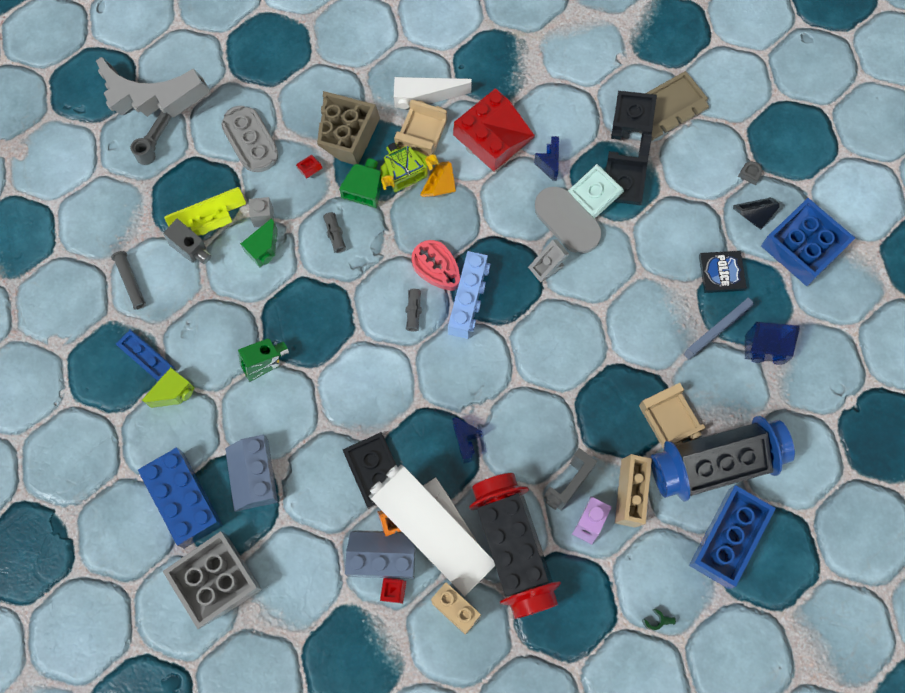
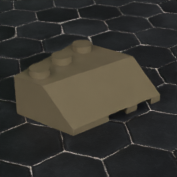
M323 91L322 116L319 123L317 144L342 162L353 165L359 164L380 120L376 104Z

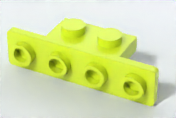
M236 187L169 214L164 218L168 226L176 219H179L187 227H191V230L197 236L205 235L209 231L231 223L232 219L228 211L245 205L246 201L240 188Z

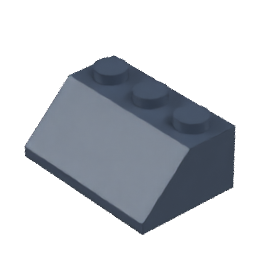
M264 434L241 439L226 447L234 511L278 503L269 441Z
M350 532L346 550L345 575L347 577L414 579L416 545L404 533L385 536L384 533Z

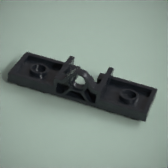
M618 91L611 139L621 140L622 130L640 132L642 134L638 157L618 155L619 152L609 151L606 173L624 190L613 202L642 205L657 99L655 94Z

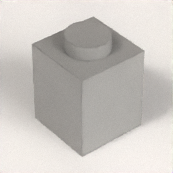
M269 197L249 199V215L254 227H261L271 218L274 220V210Z

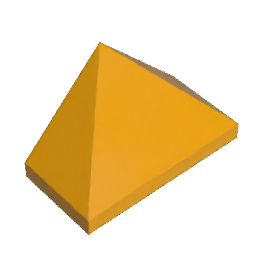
M449 161L439 162V165H435L420 194L422 197L456 192L452 164Z

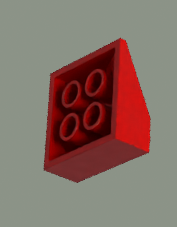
M496 88L454 121L453 136L468 147L493 172L535 137L512 103Z

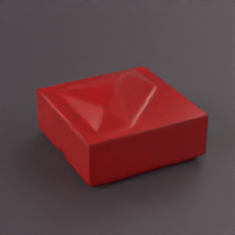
M313 155L296 164V167L306 179L323 168Z
M383 578L380 601L403 604L407 581Z

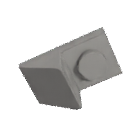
M554 239L528 268L540 282H543L563 268L564 264L562 262L569 253L557 239Z

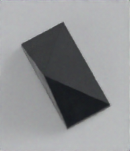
M771 197L733 205L735 211L760 230L780 207V203Z

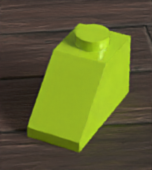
M170 367L142 401L150 408L178 405L191 397L194 387Z

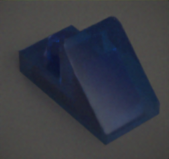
M551 136L550 144L546 145V153H535L534 157L535 165L552 181H557L559 136Z
M457 417L452 418L463 463L472 462V455L475 454L472 442L468 441L482 437L483 432Z

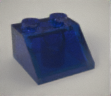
M756 322L745 335V359L751 360L754 363H762L764 361H771L776 365L787 363L794 355L800 326Z

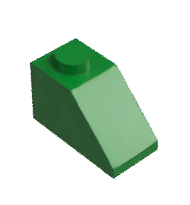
M272 218L240 243L244 252L259 268L268 264L275 256L278 229Z

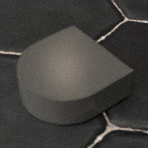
M747 162L744 164L738 177L756 185L762 175V167L757 162Z

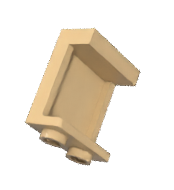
M411 100L409 103L410 109L401 131L396 132L394 137L395 143L399 149L410 146L412 150H417L427 156L433 155L447 123V110L439 106L428 105L423 101Z
M681 383L643 400L639 405L663 449L666 441H671L674 445H678L687 439H690V441L696 440L702 436L701 432L706 428L704 424H699L683 397L682 392L684 388Z
M445 583L431 598L432 604L465 635L481 617V614L448 583Z

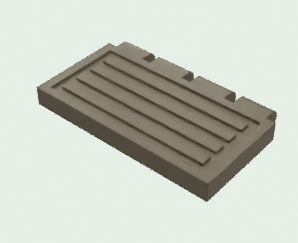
M686 71L646 93L657 95L651 141L663 135V132L667 133L679 126V123L683 124L695 117V114L698 115L709 109L708 98Z

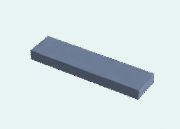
M747 298L693 343L683 355L688 360L692 359L748 312L753 302Z

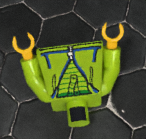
M396 143L389 144L386 148L389 154L384 157L385 163L381 166L380 180L383 189L386 190L387 186H392L393 191L398 192L427 178V167L429 170H432V165H439L436 155L427 156L417 150H412L410 146L399 149Z

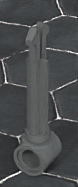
M161 111L147 135L132 142L130 149L141 165H149L155 160L156 142L172 118L168 113L164 114Z

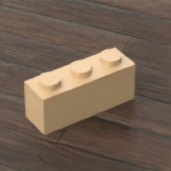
M631 454L621 459L615 524L635 528L646 524L651 458Z

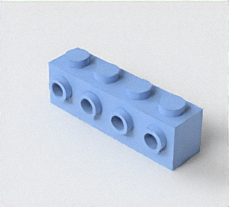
M467 252L448 324V335L468 339L470 331L474 332L476 320L473 319L474 314L479 312L481 301L478 300L479 295L484 293L486 282H483L484 275L488 276L490 270V263H487L488 255Z

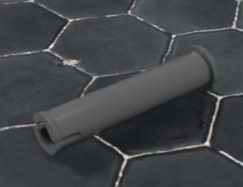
M115 252L112 254L111 259L116 263L133 309H142L147 304L127 260V252Z

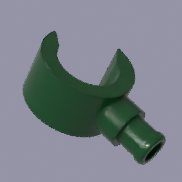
M652 609L659 617L657 626H651L647 620L642 619L643 625L652 631L662 628L663 625L676 624L675 617L664 616L657 609Z

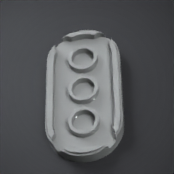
M235 106L225 113L221 125L224 134L242 165L252 172H263L270 169L278 159V149L258 113L253 108L245 106Z
M548 187L537 195L535 200V213L537 217L569 251L588 253L597 247L601 238L599 224L567 190L560 187Z

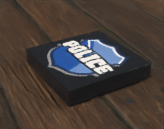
M741 251L699 254L704 293L745 291L747 289Z

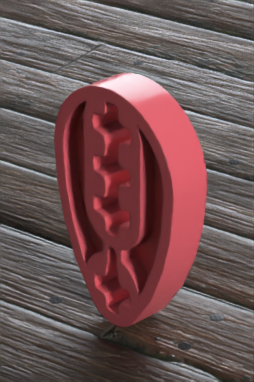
M427 240L414 248L412 252V266L422 279L441 289L453 291L458 288L460 282L459 268L453 255L444 244L435 240ZM421 250H428V256L430 258L435 257V263L437 265L441 264V269H434V263L432 261L428 262L427 256L425 254L421 255ZM446 275L451 279L455 278V283H447L448 278L446 277Z

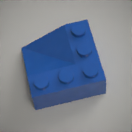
M807 198L767 236L761 247L804 285L808 286L852 243L855 237L812 200Z

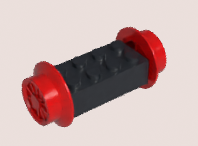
M514 473L493 476L473 485L472 489L476 500L469 506V509L478 510L505 597H508L499 601V603L511 607L514 619L557 606L558 602L554 591L560 586L561 582L552 583L553 580L524 497L529 488L518 486Z

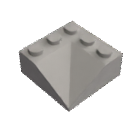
M222 531L163 570L164 575L197 629L204 627L243 604L262 590L228 535Z

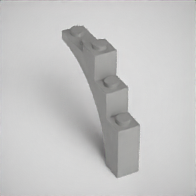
M103 57L96 60L100 68L98 72L106 80L105 86L108 89L104 92L107 99L106 104L111 111H116L120 115L134 108L138 113L141 111L148 117L160 108L164 114L168 113L174 118L211 92L204 78L194 68L168 81L138 83L119 76L115 68Z

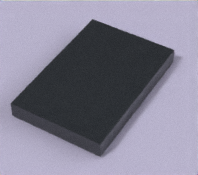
M382 432L342 449L368 509L377 506L369 497L371 494L370 489L379 481L383 483L388 478L386 474L396 465Z

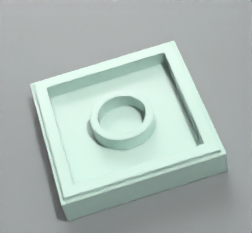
M596 164L568 192L595 219L624 190Z

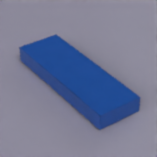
M131 329L116 343L121 350L157 381L162 378L170 367L174 371L176 370L175 367Z

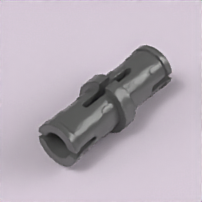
M333 212L323 215L328 230L326 233L332 242L334 253L344 252L346 246L342 237L343 231L338 225L336 214Z
M419 289L408 290V306L405 309L407 313L406 330L411 332L419 331V316L422 313V308L420 307L421 290Z

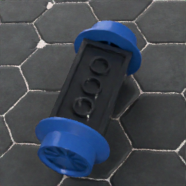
M755 416L752 424L678 445H674L671 441H666L663 452L651 455V469L655 483L664 498L678 495L682 501L686 502L690 499V496L766 474L777 476L781 473L783 464L793 462L795 449L790 432L781 420L767 422L762 416Z

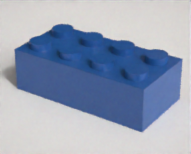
M179 448L172 449L138 469L177 546L185 549L223 526L184 452Z
M734 485L728 489L689 566L727 589L736 587L776 508Z

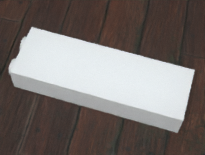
M395 465L386 474L388 478L383 483L379 481L370 489V499L443 575L466 596L495 566L494 560L403 465L399 467Z

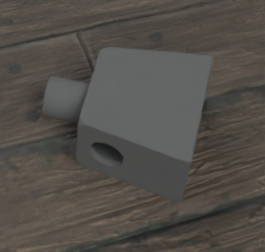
M176 219L163 233L169 246L190 262L194 263L196 260H199L202 264H206L210 260L211 254L206 251L204 241L179 219Z

